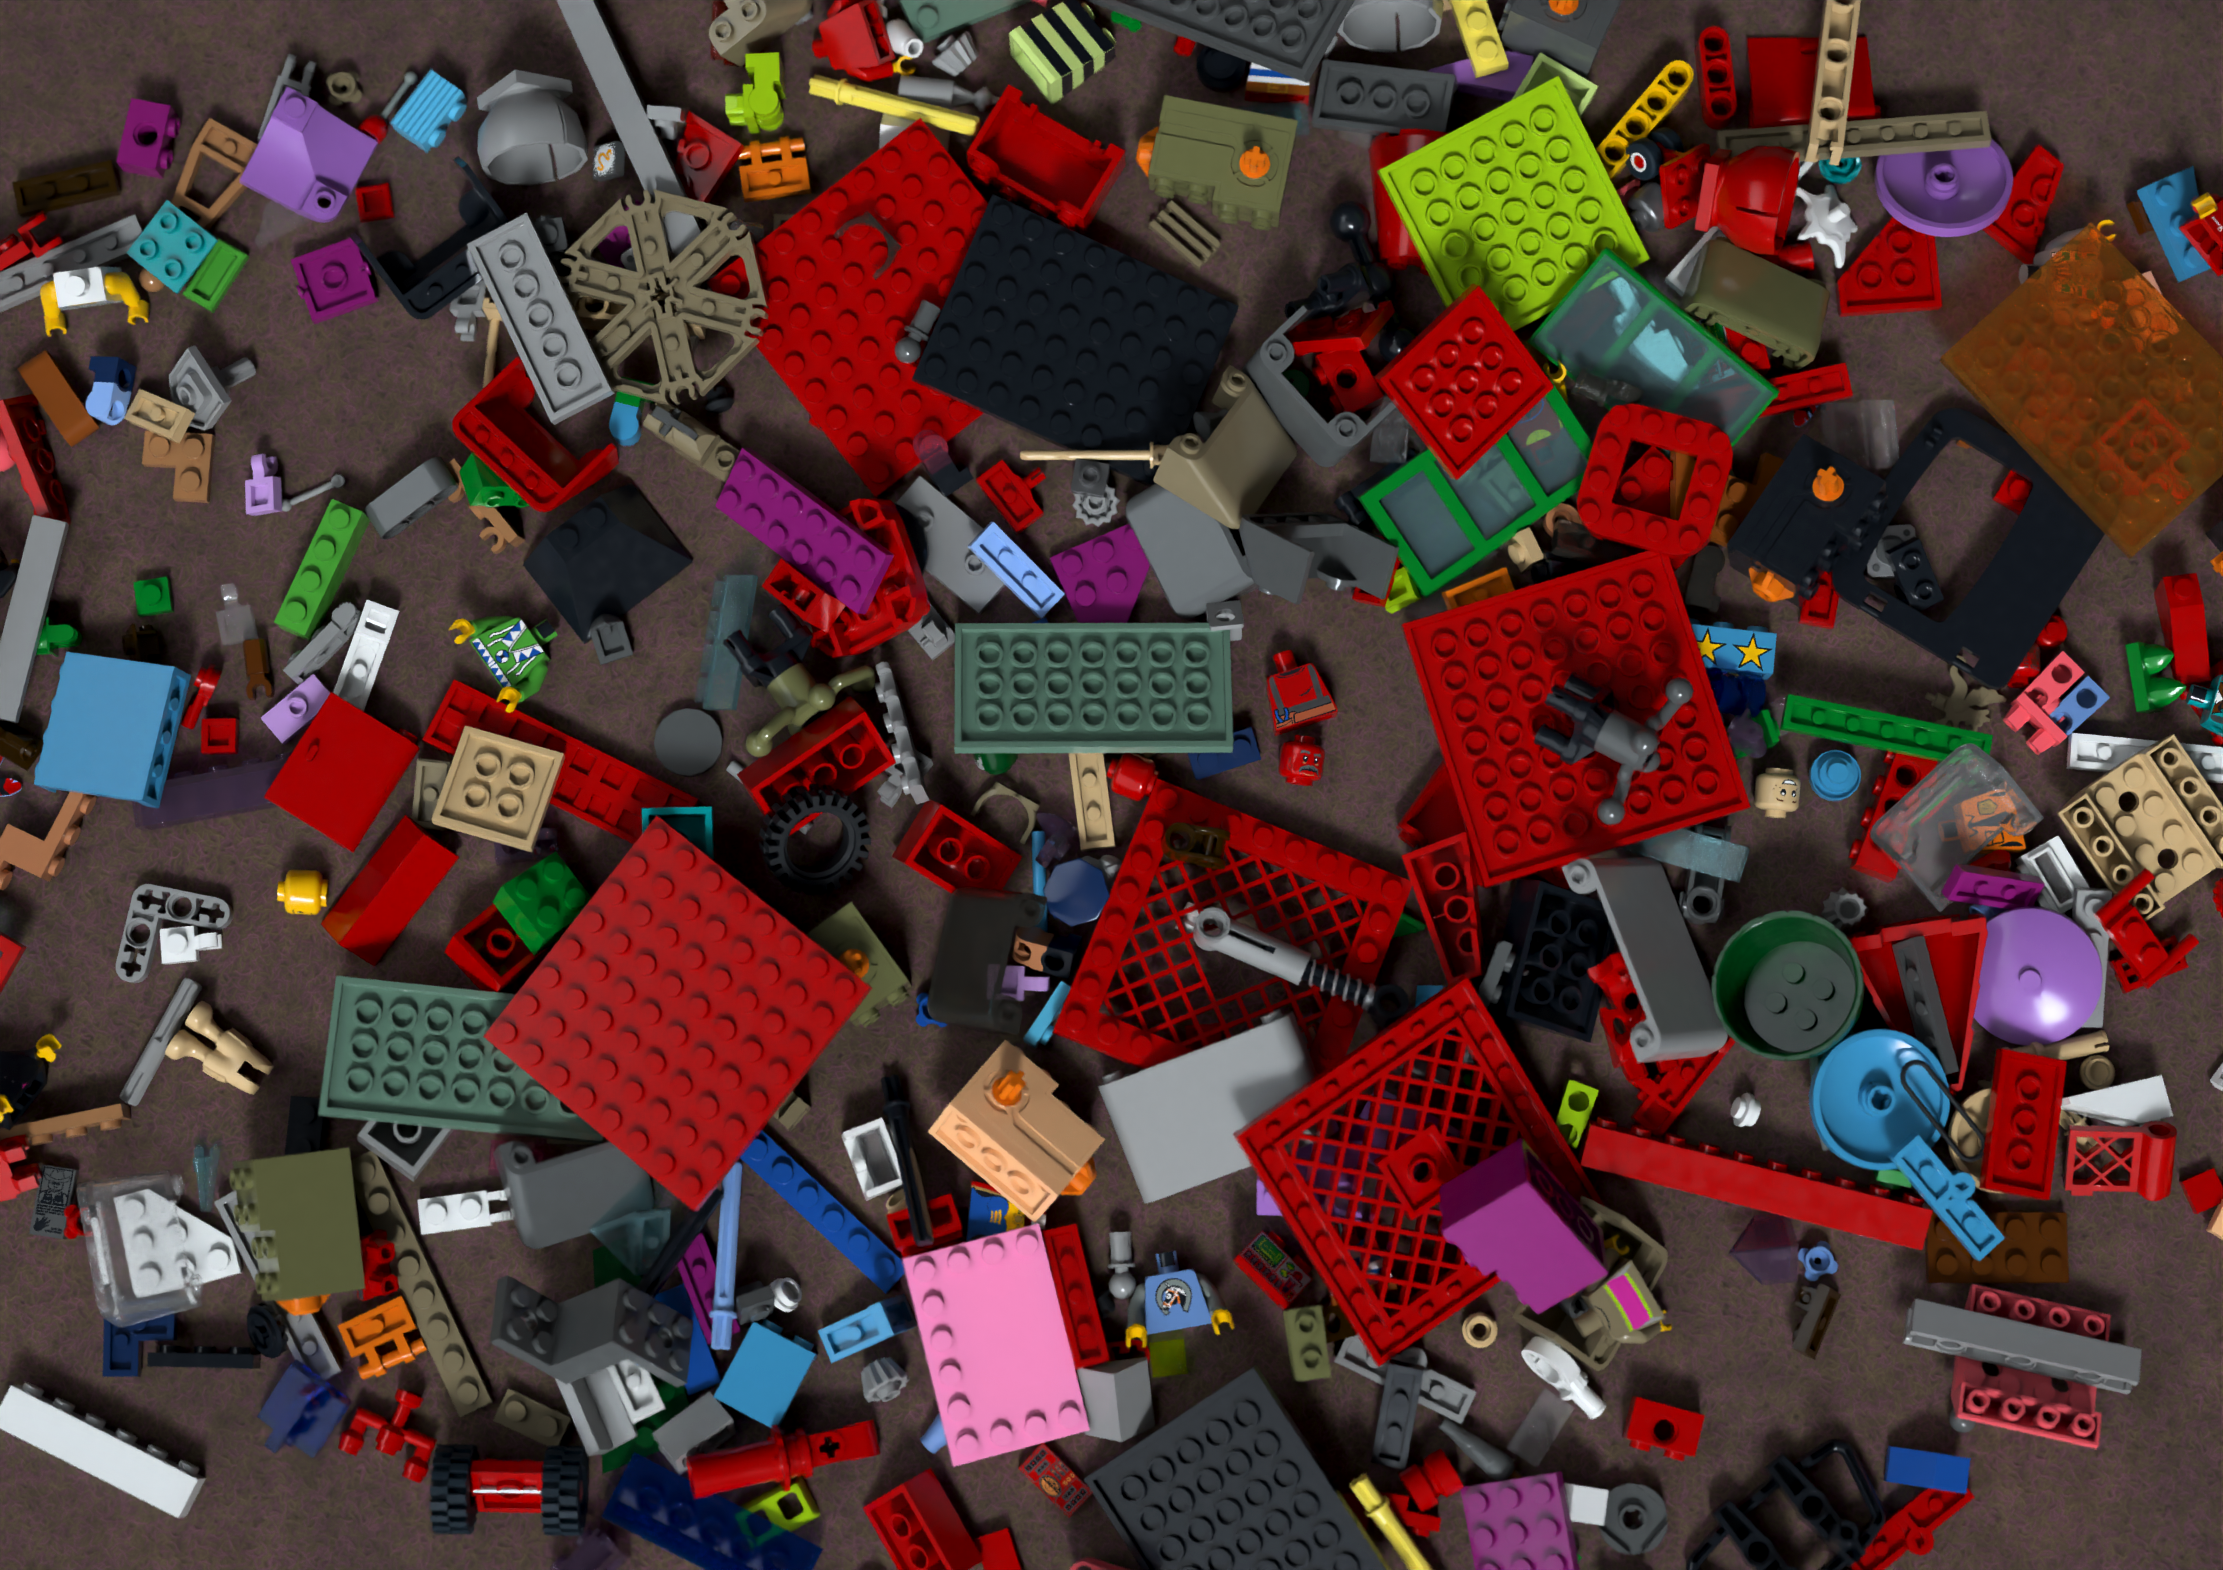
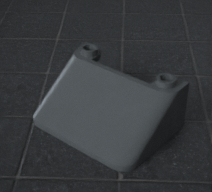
M1157 483L1133 496L1128 501L1125 507L1126 518L1173 612L1182 619L1196 618L1206 613V603L1232 601L1258 589L1259 586L1253 582L1246 555L1242 556L1227 526Z
M514 1141L499 1145L493 1153L519 1239L523 1245L530 1249H541L647 1215L653 1208L654 1194L650 1175L610 1141L537 1164L531 1149L522 1142Z

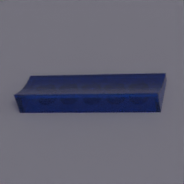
M635 1452L601 1516L704 1570H814L824 1550L715 1493L711 1496L694 1499L688 1479Z

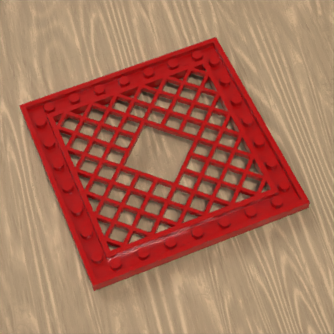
M1157 778L1053 1033L1144 1070L1194 1051L1187 1048V1046L1201 1041L1203 1047L1208 1046L1206 1038L1223 1032L1226 1039L1232 1037L1228 1029L1246 1022L1248 1029L1251 1030L1254 1028L1252 1019L1291 1004L1298 1019L1296 1021L1298 1027L1301 1026L1307 1039L1306 1047L1310 1049V1057L1319 1075L1346 1056L1364 1010L1360 1007V1004L1355 1006L1353 1001H1343L1342 997L1336 994L1333 997L1331 995L1325 1008L1319 994L1321 991L1320 987L1313 985L1309 990L1294 996L1288 982L1279 977H1274L1216 1001L1190 942V939L1194 938L1193 932L1186 933L1180 917L1195 910L1200 914L1203 911L1202 908L1220 902L1223 911L1229 918L1235 921L1252 915L1258 930L1265 934L1284 927L1291 945L1298 948L1316 940L1323 958L1316 960V963L1320 965L1326 963L1331 970H1335L1331 960L1347 954L1340 973L1343 975L1350 974V978L1354 980L1361 978L1362 983L1368 985L1374 984L1411 891V881ZM1175 823L1226 830L1231 833L1230 840L1226 841L1224 850L1230 865L1215 871L1205 867L1207 874L1190 880L1183 865L1186 863L1184 861L1175 860L1159 867L1164 855L1161 841L1167 829ZM1179 834L1170 836L1171 844L1175 847L1174 841L1184 837ZM1229 847L1250 856L1235 862ZM1261 860L1282 869L1267 875ZM1255 861L1262 878L1244 884L1238 867ZM1178 866L1185 883L1167 889L1161 873ZM1232 870L1239 887L1222 894L1215 877ZM1293 873L1312 880L1314 883L1299 888ZM1287 874L1294 891L1276 897L1270 880ZM1156 876L1162 892L1146 898L1152 881ZM1210 879L1217 896L1200 903L1193 886ZM1264 883L1271 900L1254 907L1247 890ZM1325 886L1344 893L1346 896L1331 901ZM1319 887L1326 904L1309 910L1302 893ZM1187 888L1195 905L1177 912L1170 895ZM1242 892L1249 909L1232 916L1225 899ZM1296 896L1303 913L1286 919L1280 902ZM1165 897L1172 914L1155 921L1148 904ZM1357 899L1368 903L1364 914ZM1351 900L1358 917L1341 923L1334 906ZM1274 905L1281 922L1264 929L1257 912ZM1143 907L1149 924L1133 930ZM1328 909L1336 926L1319 933L1312 915ZM1306 918L1313 935L1296 942L1289 925ZM1175 920L1182 937L1164 943L1157 926ZM1360 922L1353 942L1350 944L1344 929ZM1206 924L1203 929L1207 933L1217 929L1218 926ZM1152 929L1159 946L1141 952L1135 935ZM1338 931L1345 949L1329 955L1321 938ZM1130 938L1136 955L1120 961ZM1184 942L1191 959L1174 966L1167 949ZM1162 951L1169 968L1151 975L1144 958ZM1139 961L1146 978L1129 984L1122 967ZM1194 964L1201 981L1184 988L1177 971ZM1117 970L1124 987L1107 993ZM1172 974L1179 991L1161 998L1154 980ZM1281 981L1288 999L1271 1005L1264 988ZM1149 983L1156 1000L1138 1007L1132 989ZM1204 987L1211 1004L1193 1010L1187 993ZM1259 991L1266 1008L1248 1014L1241 997ZM1126 992L1133 1009L1116 1016L1109 999ZM1313 994L1320 1012L1303 1018L1296 1001ZM1181 996L1188 1013L1171 1020L1164 1003ZM1236 1000L1243 1017L1226 1024L1219 1006ZM1103 1002L1109 1016L1099 1012ZM1158 1005L1165 1023L1148 1029L1141 1012ZM1213 1009L1220 1027L1203 1033L1196 1016ZM1136 1015L1142 1029L1121 1020ZM1323 1017L1313 1041L1306 1023ZM1191 1018L1198 1036L1180 1042L1173 1025ZM1168 1028L1174 1042L1157 1036L1154 1033Z

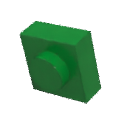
M168 577L133 582L139 617L174 612L171 583Z
M1898 1168L1873 1170L1876 1180L1880 1181V1185L1884 1187L1900 1189L1901 1186L1910 1188L1912 1186Z

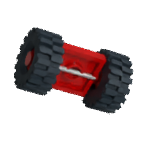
M438 1444L435 1449V1458H433L432 1462L433 1471H431L430 1519L432 1530H434L435 1534H472L478 1512L542 1513L541 1520L545 1536H582L586 1525L587 1501L589 1497V1464H587L588 1455L584 1446H548L543 1462L531 1459L520 1461L486 1459L483 1461L479 1460V1452H477L475 1444Z

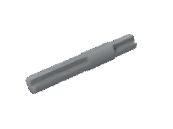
M189 978L182 980L120 1093V1099L124 1102L137 1106L166 1055L165 1050L168 1044L178 1033L202 989L199 983Z

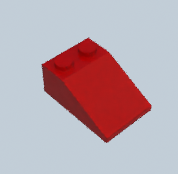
M1651 446L1620 478L1613 503L1670 518V480H1673V463L1655 446ZM1685 557L1683 560L1670 559L1673 570L1676 571L1689 557Z
M929 799L930 801L925 802L892 857L987 915L1022 856L942 804Z
M492 904L453 935L444 952L481 991L502 993L515 983L557 942L534 956L496 906Z

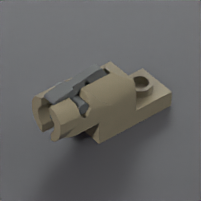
M656 402V408L651 415L648 414L646 416L643 426L653 432L658 438L671 445L675 452L726 484L740 451L723 441L720 435L701 424L689 414L681 411L672 403L666 405Z

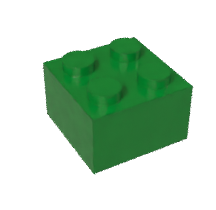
M554 852L502 885L493 900V904L535 956L562 937L592 897L560 856Z

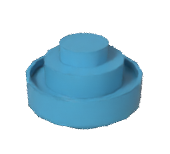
M1830 750L1822 753L1813 761L1809 770V782L1812 790L1819 797L1827 801H1841L1848 798L1857 790L1861 781V770L1857 761L1850 754L1841 750Z

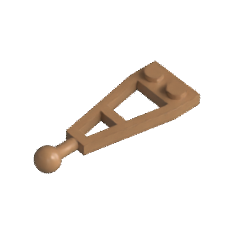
M209 118L191 147L171 203L182 212L183 209H186L200 217L197 224L203 229L209 230L247 188L240 184L239 180L257 144ZM203 155L239 174L209 209L188 198ZM145 268L141 270L139 282L145 290L157 292L165 286Z

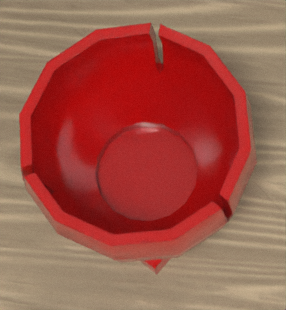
M1755 146L1731 157L1732 150L1719 148L1705 163L1694 229L1708 232L1712 226H1717L1737 247L1756 254L1778 255L1787 234L1795 202L1800 171V152L1780 146Z

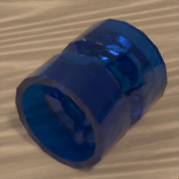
M1717 667L1709 670L1707 675L1720 713H1730L1734 716L1751 719L1760 713L1766 697L1765 682L1760 675L1746 672L1737 673L1733 670Z

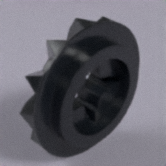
M260 1303L251 1307L247 1314V1331L255 1348L271 1359L287 1351L286 1342L289 1338L284 1330L286 1325L281 1322V1315L275 1314L274 1308L271 1305L266 1306Z

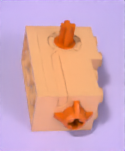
M1005 1039L949 1103L928 1132L1035 1223L1059 1194L1082 1195L1097 1177L1094 1157L1092 1155L1105 1139L1098 1134L1091 1124L1085 1123L1074 1114L1065 1102L1058 1100L1052 1095L1059 1084L1052 1079L1051 1075L1046 1070L1036 1066L1025 1056L1020 1048L1012 1045Z

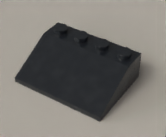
M1517 880L1502 940L1513 944L1511 951L1515 952L1516 956L1510 971L1506 972L1503 970L1498 981L1499 984L1504 986L1497 1004L1490 1003L1487 1011L1491 1016L1512 1023L1590 1043L1603 990L1598 983H1594L1589 978L1587 969L1599 965L1609 955L1613 954L1616 942L1602 902L1540 880Z

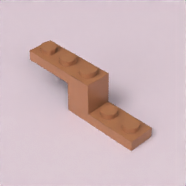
M69 792L45 841L7 824L0 837V890L6 889L12 878L10 870L13 865L49 882L53 876H58L65 863L63 855L68 845L72 846L77 841L81 832L79 824L84 814L88 815L92 811L97 797L89 794Z

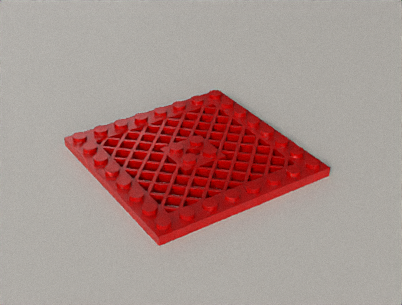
M1463 975L1232 1134L1374 1364L1379 1367L1501 1281L1495 1271L1484 1276L1476 1266H1470L1464 1259L1459 1247L1455 1262L1442 1260L1445 1243L1449 1242L1441 1231L1443 1220L1440 1209L1431 1207L1441 1201L1440 1186L1464 1173L1463 1170H1469L1476 1166L1464 1163L1468 1145L1481 1148L1477 1162L1478 1165L1489 1158L1490 1150L1501 1151L1515 1143L1519 1135L1577 1202L1584 1196L1604 1206L1468 977ZM1454 1028L1458 1035L1448 1034L1447 1032ZM1444 1039L1457 1041L1453 1060L1440 1057ZM1433 1043L1430 1055L1418 1053ZM1465 1049L1468 1050L1475 1064L1463 1062ZM1415 1059L1429 1061L1425 1080L1411 1077ZM1404 1063L1402 1075L1389 1073ZM1438 1063L1451 1066L1448 1084L1434 1082ZM1461 1068L1475 1070L1471 1088L1457 1086ZM1483 1077L1493 1093L1480 1091ZM1386 1079L1400 1081L1396 1099L1382 1097ZM1375 1083L1373 1095L1360 1093ZM1410 1083L1423 1086L1419 1104L1406 1101ZM1433 1088L1446 1090L1442 1108L1429 1106ZM1456 1092L1469 1095L1465 1113L1452 1110ZM1479 1097L1492 1099L1488 1117L1475 1115ZM1357 1099L1371 1101L1367 1119L1354 1117ZM1347 1102L1344 1115L1332 1113ZM1381 1103L1394 1106L1390 1124L1377 1121ZM1500 1106L1510 1122L1498 1119ZM1404 1108L1417 1110L1414 1128L1400 1126ZM1427 1112L1440 1114L1438 1128L1430 1121L1425 1124ZM1450 1117L1463 1119L1460 1137L1446 1135ZM1328 1119L1343 1121L1339 1139L1325 1137ZM1473 1121L1486 1123L1482 1141L1469 1139ZM1318 1122L1315 1135L1303 1133ZM1352 1123L1366 1126L1362 1144L1348 1141ZM1496 1126L1509 1128L1505 1146L1492 1143ZM1375 1128L1389 1130L1385 1148L1371 1146ZM1398 1132L1410 1134L1396 1144ZM1299 1139L1314 1141L1310 1159L1296 1157ZM1445 1141L1458 1143L1455 1157ZM1289 1142L1288 1149L1286 1151L1284 1145ZM1323 1143L1337 1146L1333 1164L1319 1161ZM1346 1148L1360 1150L1356 1168L1342 1166ZM1370 1152L1382 1154L1373 1160L1379 1172L1366 1170ZM1420 1162H1426L1428 1174L1422 1180H1415L1413 1176L1415 1166ZM1295 1164L1308 1166L1305 1180ZM1317 1168L1331 1170L1328 1188L1314 1186ZM1341 1172L1355 1175L1351 1192L1337 1190ZM1364 1177L1378 1179L1374 1197L1360 1194ZM1386 1185L1397 1201L1383 1199ZM1313 1193L1326 1195L1323 1209ZM1335 1197L1349 1199L1345 1217L1332 1214ZM1359 1201L1372 1203L1368 1221L1355 1219ZM1382 1205L1395 1208L1392 1225L1378 1223ZM1404 1213L1411 1221L1417 1218L1415 1229L1401 1227ZM1428 1214L1441 1216L1437 1234L1424 1232ZM1330 1221L1343 1223L1341 1238ZM1353 1225L1367 1228L1363 1245L1349 1243ZM1376 1230L1390 1232L1386 1250L1373 1247ZM1399 1234L1413 1236L1409 1254L1396 1252ZM1423 1238L1436 1241L1432 1258L1419 1256ZM1348 1250L1361 1252L1358 1266ZM1371 1254L1384 1256L1381 1274L1367 1272ZM1394 1258L1407 1261L1404 1278L1390 1276ZM1417 1263L1430 1265L1427 1282L1413 1280ZM1440 1267L1450 1268L1449 1271L1438 1278ZM1366 1279L1379 1281L1376 1295ZM1388 1283L1402 1285L1398 1302L1385 1300ZM1411 1287L1422 1289L1409 1298ZM1383 1307L1392 1308L1394 1310L1387 1314Z

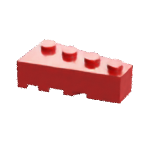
M1468 832L1460 833L1401 855L1448 985L1462 975L1468 977L1469 980L1483 976L1486 971L1475 860Z

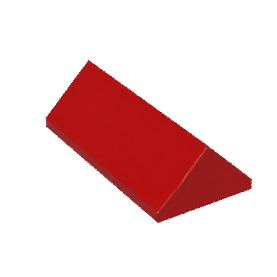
M405 815L325 917L321 925L340 946L369 964L376 966L460 857L409 816Z

